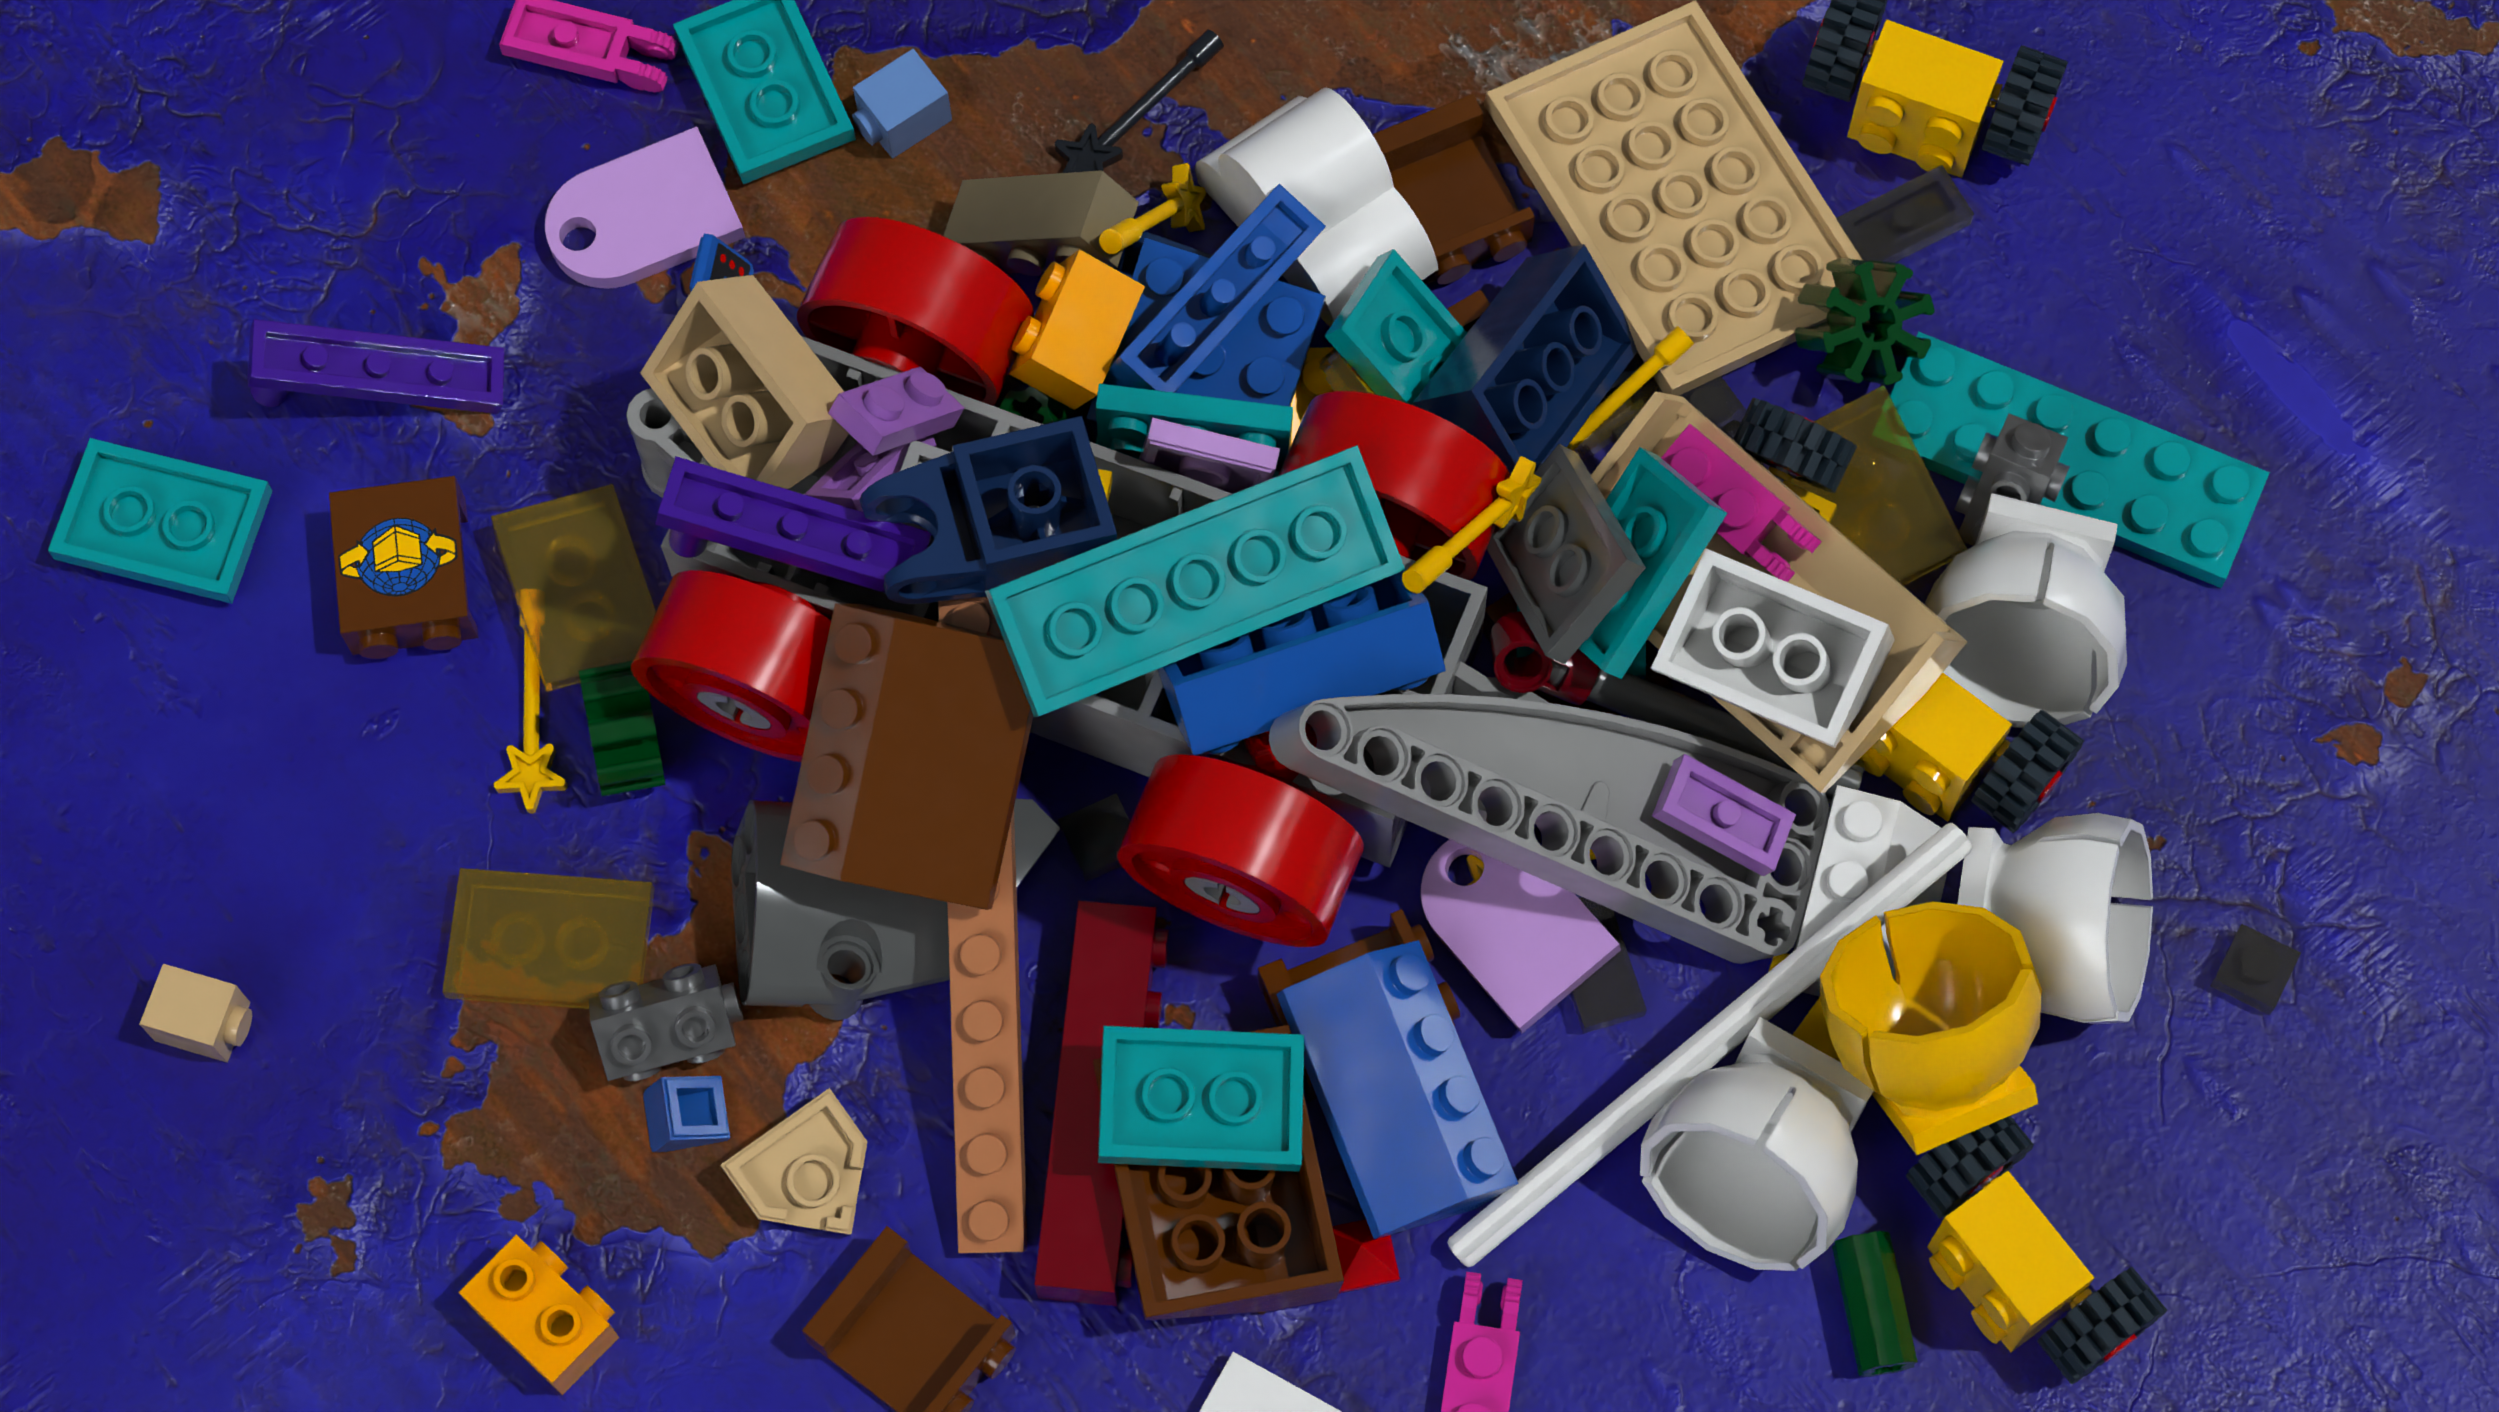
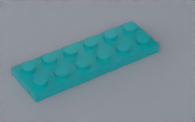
M1918 331L1916 337L1930 339L1931 346L1924 359L1907 357L1901 370L1903 378L1896 382L1872 436L1870 446L1965 484L1969 475L1978 479L1981 478L1983 472L1972 468L1986 432L1997 437L1999 436L2009 413L2041 425L2044 428L2069 437L2058 462L2070 466L2056 501L2054 502L2043 497L2041 505L2116 523L2118 526L2115 546L2222 588L2270 472Z
M1357 445L986 590L985 593L1033 716L1039 717L1405 570V567Z

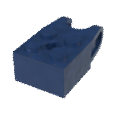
M1082 416L953 445L952 452L901 470L876 481L860 497V504L866 518L873 521L891 523H913L926 529L934 538V541L927 549L911 556L884 575L883 586L886 596L894 602L903 604L987 597L986 590L1117 539L1116 528ZM1036 505L1038 506V508H1031L1027 506Z

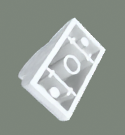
M1322 88L1308 98L1297 96L1195 164L1199 185L1205 188L1209 196L1238 227L1278 184H1281L1326 226L1285 271L1283 277L1291 285L1326 296L1320 317L1329 327H1331L1378 256L1395 249L1421 280L1438 270L1437 259L1431 242L1413 210L1394 188L1388 164L1375 138L1350 104L1332 89Z

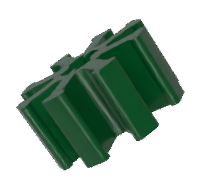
M1839 258L1828 262L1826 269L1832 272L1835 287L1805 284L1798 297L1800 304L1812 305L1827 313V322L1808 329L1796 328L1795 337L1798 347L1826 352L1827 355L1823 364H1818L1816 370L1831 379L1854 383L1867 381L1890 385L1902 380L1903 374L1897 371L1893 355L1924 359L1931 346L1930 339L1915 337L1902 329V321L1920 314L1932 315L1935 310L1931 295L1901 291L1906 279L1913 276V271L1899 263Z
M633 660L578 670L602 797L666 785L649 692L634 677L631 670Z

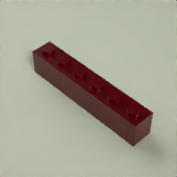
M1078 900L1035 1276V1289L1038 1299L1117 1306L1119 1287L1131 1288L1134 1265L1130 1248L1124 1247L1126 1226L1114 1166L1110 1163H1098L1100 1096L1093 1059L1102 1057V1032L1104 1026L1160 1027L1162 992L1151 991L1154 968H1166L1169 930L1158 929L1156 907Z

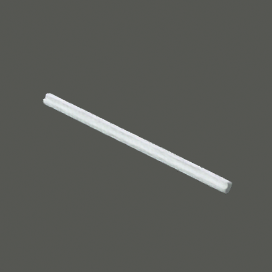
M1948 823L1520 1178L1516 1186L1502 1193L1449 1237L1447 1243L1454 1255L1467 1267L1478 1263L1657 1114L1688 1082L1702 1071L1710 1070L1746 1040L1759 1017L1767 1021L1770 1020L1817 981L1840 939L1875 915L1881 921V926L1885 924V911L1904 908L1966 857L1972 849V844L1968 837L1953 823Z

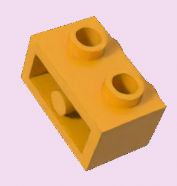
M1080 249L1060 264L1052 262L1043 273L1035 291V295L1042 298L1034 318L1028 316L1023 321L1011 346V350L1018 354L1009 374L1073 410L1097 396L1099 384H1103L1145 286Z
M515 1235L458 1293L478 1315L563 1395L619 1338L612 1326L607 1322L615 1312L588 1285L577 1293L560 1276L568 1269L567 1265L541 1240L531 1249L518 1235Z

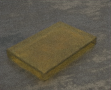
M1884 385L1814 421L1825 427V429L1841 435L1842 438L1853 442L1857 446L1856 451L1835 493L1826 492L1821 488L1818 489L1795 478L1792 479L1791 483L1837 504V510L1830 524L1902 586L1951 562L1956 555L1968 549Z
M613 484L491 516V526L545 691L548 692L581 683L578 671L580 669L634 660L656 611Z
M460 868L442 991L444 996L449 999L589 1009V999L598 997L601 990L612 984L624 981H634L637 983V986L643 984L655 891L652 882Z

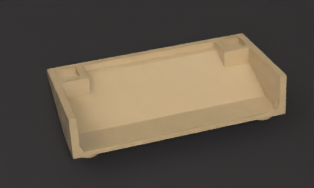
M1655 391L1591 474L1605 500L1639 447L1661 458L1684 429L1691 424L1790 507L1788 513L1822 541L1815 551L1811 553L1807 549H1801L1791 541L1787 533L1778 525L1762 541V544L1771 552H1776L1784 558L1795 572L1788 583L1889 624L1895 641L1868 700L1835 748L1712 696L1820 793H1825L1927 693L1968 641L1684 397ZM1715 532L1705 548L1774 576L1751 556L1748 558L1741 554L1717 532ZM1703 553L1647 638L1658 649H1660Z

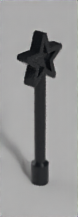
M1207 29L1186 49V56L1099 138L1097 137L1096 126L1091 123L1086 128L1080 142L1057 139L1055 141V150L1068 162L1062 173L1104 171V168L1122 160L1123 150L1113 145L1196 67L1202 68L1223 49L1224 44L1213 31Z

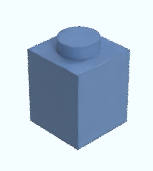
M914 49L906 52L853 87L857 112L852 114L858 130L870 145H874L879 141L892 159L952 121L948 92Z

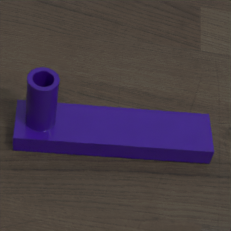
M258 319L253 320L250 328L247 387H250L254 400L266 407H276L282 404L289 391L498 414L503 406L504 348Z
M675 456L655 525L670 529L668 541L671 549L677 555L685 558H693L702 554L709 540L884 593V575L911 556L927 549L931 537L928 531L902 523L873 521L866 518L864 512L677 456Z

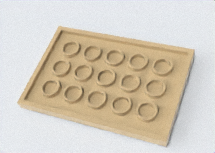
M1696 0L1486 93L1485 108L1571 246L1585 244L1623 310L1637 351L1644 363L1654 354V347L1676 326H1679L1694 342V345L1671 366L1664 365L1653 376L1663 393L1677 396L1682 395L1797 341L1795 337L1796 328L1808 329L1827 322V313L1815 306L1798 302L1803 286L1805 284H1816L1835 287L1832 272L1826 269L1828 262L1839 258L1863 260Z

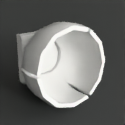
M1991 493L1975 546L1955 556L1934 583L1924 604L1968 641L1943 673L2012 723L2011 727L2023 728L2041 709L2063 725L2091 718L2093 712L2097 714L2119 687L2127 666L2124 596L2104 573L2115 543L2118 524Z
M2101 813L2055 817L2012 845L2003 843L1994 828L1968 827L1967 837L1972 844V849L1964 857L1957 904L1985 908L2021 931L2042 989L2041 1013L2089 1024L2129 1022L2141 998L2150 953L2153 906L2111 903V897L2153 899L2151 854L2143 824L2132 819Z
M1759 1017L1749 1033L1735 1064L1702 1071L1682 1087L1652 1118L1641 1144L1640 1176H1644L1642 1183L1664 1217L1705 1250L1755 1270L1796 1271L1799 1267L1803 1269L1823 1254L1844 1230L1856 1195L1858 1159L1851 1132L1869 1101L1873 1090L1846 1071L1839 1061Z

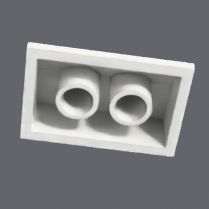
M1705 549L1651 669L1835 748L1868 700L1895 639L1889 624L1714 551Z
M1837 785L1829 807L1828 820L1794 950L1938 832L1941 827L1901 801ZM1947 872L1905 907L1932 901L1940 902ZM1884 924L1881 926L1883 944L1892 976L1895 979V968ZM1820 978L1804 990L1803 993L1820 997Z

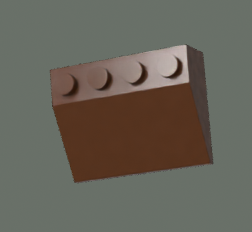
M835 603L780 865L839 881L985 910L992 909L1033 720V713L1002 637L869 604Z
M1289 1025L1250 1032L1290 1034ZM1101 1058L1093 1059V1067L1096 1076L1099 1096L1101 1085ZM1304 1094L1302 1166L1299 1172L1113 1164L1145 1321L1274 1311L1337 1298L1344 1278Z

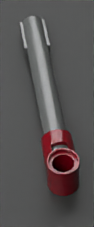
M1521 611L1506 614L1499 618L1492 627L1490 643L1495 676L1500 684L1510 691L1526 693L1538 690L1576 706H1580L1585 701H1588L1625 717L1708 739L1796 772L1729 712L1629 672H1626L1622 679L1601 670L1579 649H1577L1565 665L1545 656ZM1525 646L1534 649L1526 657L1517 658L1508 655L1516 647ZM1858 759L1825 792L1829 804H1831L1837 785L1855 790L1859 789L1863 772L1866 769L1864 761Z

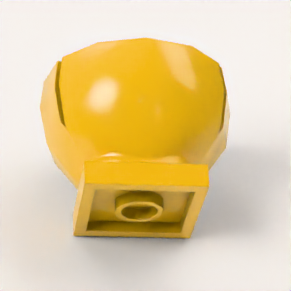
M1932 901L1885 911L1886 935L1895 968V979L1892 976L1883 944L1881 921L1876 915L1837 942L1820 975V1002L1830 1039L1843 1068L1873 1090V1097L1916 1155L2038 1104L2035 1083L2020 1064L2024 1060L2040 1027L2042 989L2020 930L1982 907Z

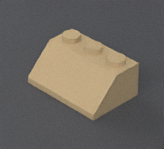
M754 275L697 282L640 372L711 467L757 481L790 489L830 461L849 434L828 414L837 395L844 392V390Z

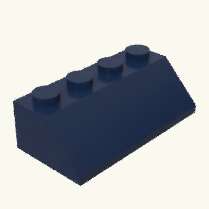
M1585 244L1527 257L1413 402L1414 406L1440 416L1484 443L1501 459L1510 475L1520 456L1536 463L1535 473L1558 444L1567 447L1638 352L1623 310Z

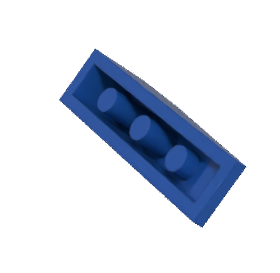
M1278 184L1109 368L1104 383L1107 385L1175 393L1326 226L1281 184Z

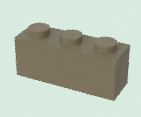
M1102 170L962 180L944 237L976 252L1005 273L1039 276L1052 262L1060 264L1079 249L1108 266L1117 268L1123 250L1116 254L1106 253L1100 246L1099 237L1103 231L1122 220L1134 218L1139 201Z

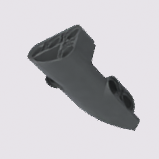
M1015 799L1016 888L1060 830V827L1033 799ZM749 801L734 839L731 860L738 984L742 1005L803 1007L804 1004H809L816 1013L824 1018L842 1020L856 1014L864 999L950 980L947 902L839 881L780 865L793 802ZM836 974L843 976L844 978L848 979L851 984L840 983L839 981L835 980L831 975Z

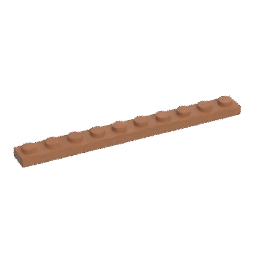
M987 597L938 602L939 622L1003 638ZM1013 809L992 909L985 910L947 902L958 1253L1025 1252L1028 1249L1015 823Z

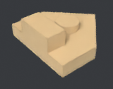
M829 1088L720 1166L758 1220L851 1235L868 1142Z

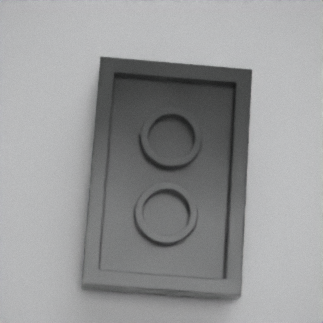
M1558 444L1534 473L1541 477L1542 480L1527 499L1522 520L1518 522L1512 518L1504 528L1495 526L1487 546V551L1545 656L1565 665L1582 643L1592 635L1594 629L1619 599L1631 589L1635 580L1646 567L1579 454Z

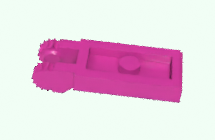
M515 0L499 47L502 55L613 83H617L620 80L634 89L660 93L664 90L668 76L665 75L666 73L656 68V66L627 59L628 51L631 47L644 56L657 57L660 60L665 59L667 61L676 57L679 43H677L673 36H669L667 33L634 25L631 19L555 0Z
M1689 424L1661 457V459L1727 512L1726 517L1716 532L1741 554L1748 558L1750 556L1776 578L1788 582L1795 574L1790 568V564L1776 552H1771L1762 544V541L1776 525L1781 527L1787 533L1788 538L1801 549H1807L1813 553L1822 541L1788 513L1790 509L1788 505L1693 425Z
M1466 1272L1459 1322L1454 1321L1441 1412H1509L1520 1332L1515 1330L1523 1280L1507 1279V1284L1502 1290L1500 1307L1503 1310L1500 1328L1474 1324L1476 1308L1481 1303L1483 1283L1481 1281V1273Z

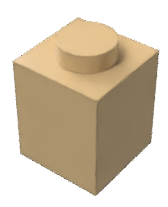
M163 964L139 1025L155 1042L228 1063L234 1045L241 1046L250 1030L252 1010L249 1009V1005L251 1002L235 984Z

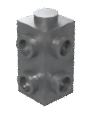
M2010 413L1998 437L1986 432L1972 465V468L1983 472L1982 476L1978 479L1969 475L1955 507L1956 511L1965 514L1956 539L1975 546L1991 493L2041 505L2043 497L2055 502L2070 466L2058 462L2069 437Z
M699 964L677 966L667 971L663 975V979L638 986L634 981L615 983L601 990L598 997L589 999L590 1023L608 1081L621 1077L627 1081L646 1079L661 1070V1066L686 1059L689 1063H703L721 1056L726 1048L736 1046L733 1023L744 1020L734 982L722 985L716 964L703 968Z

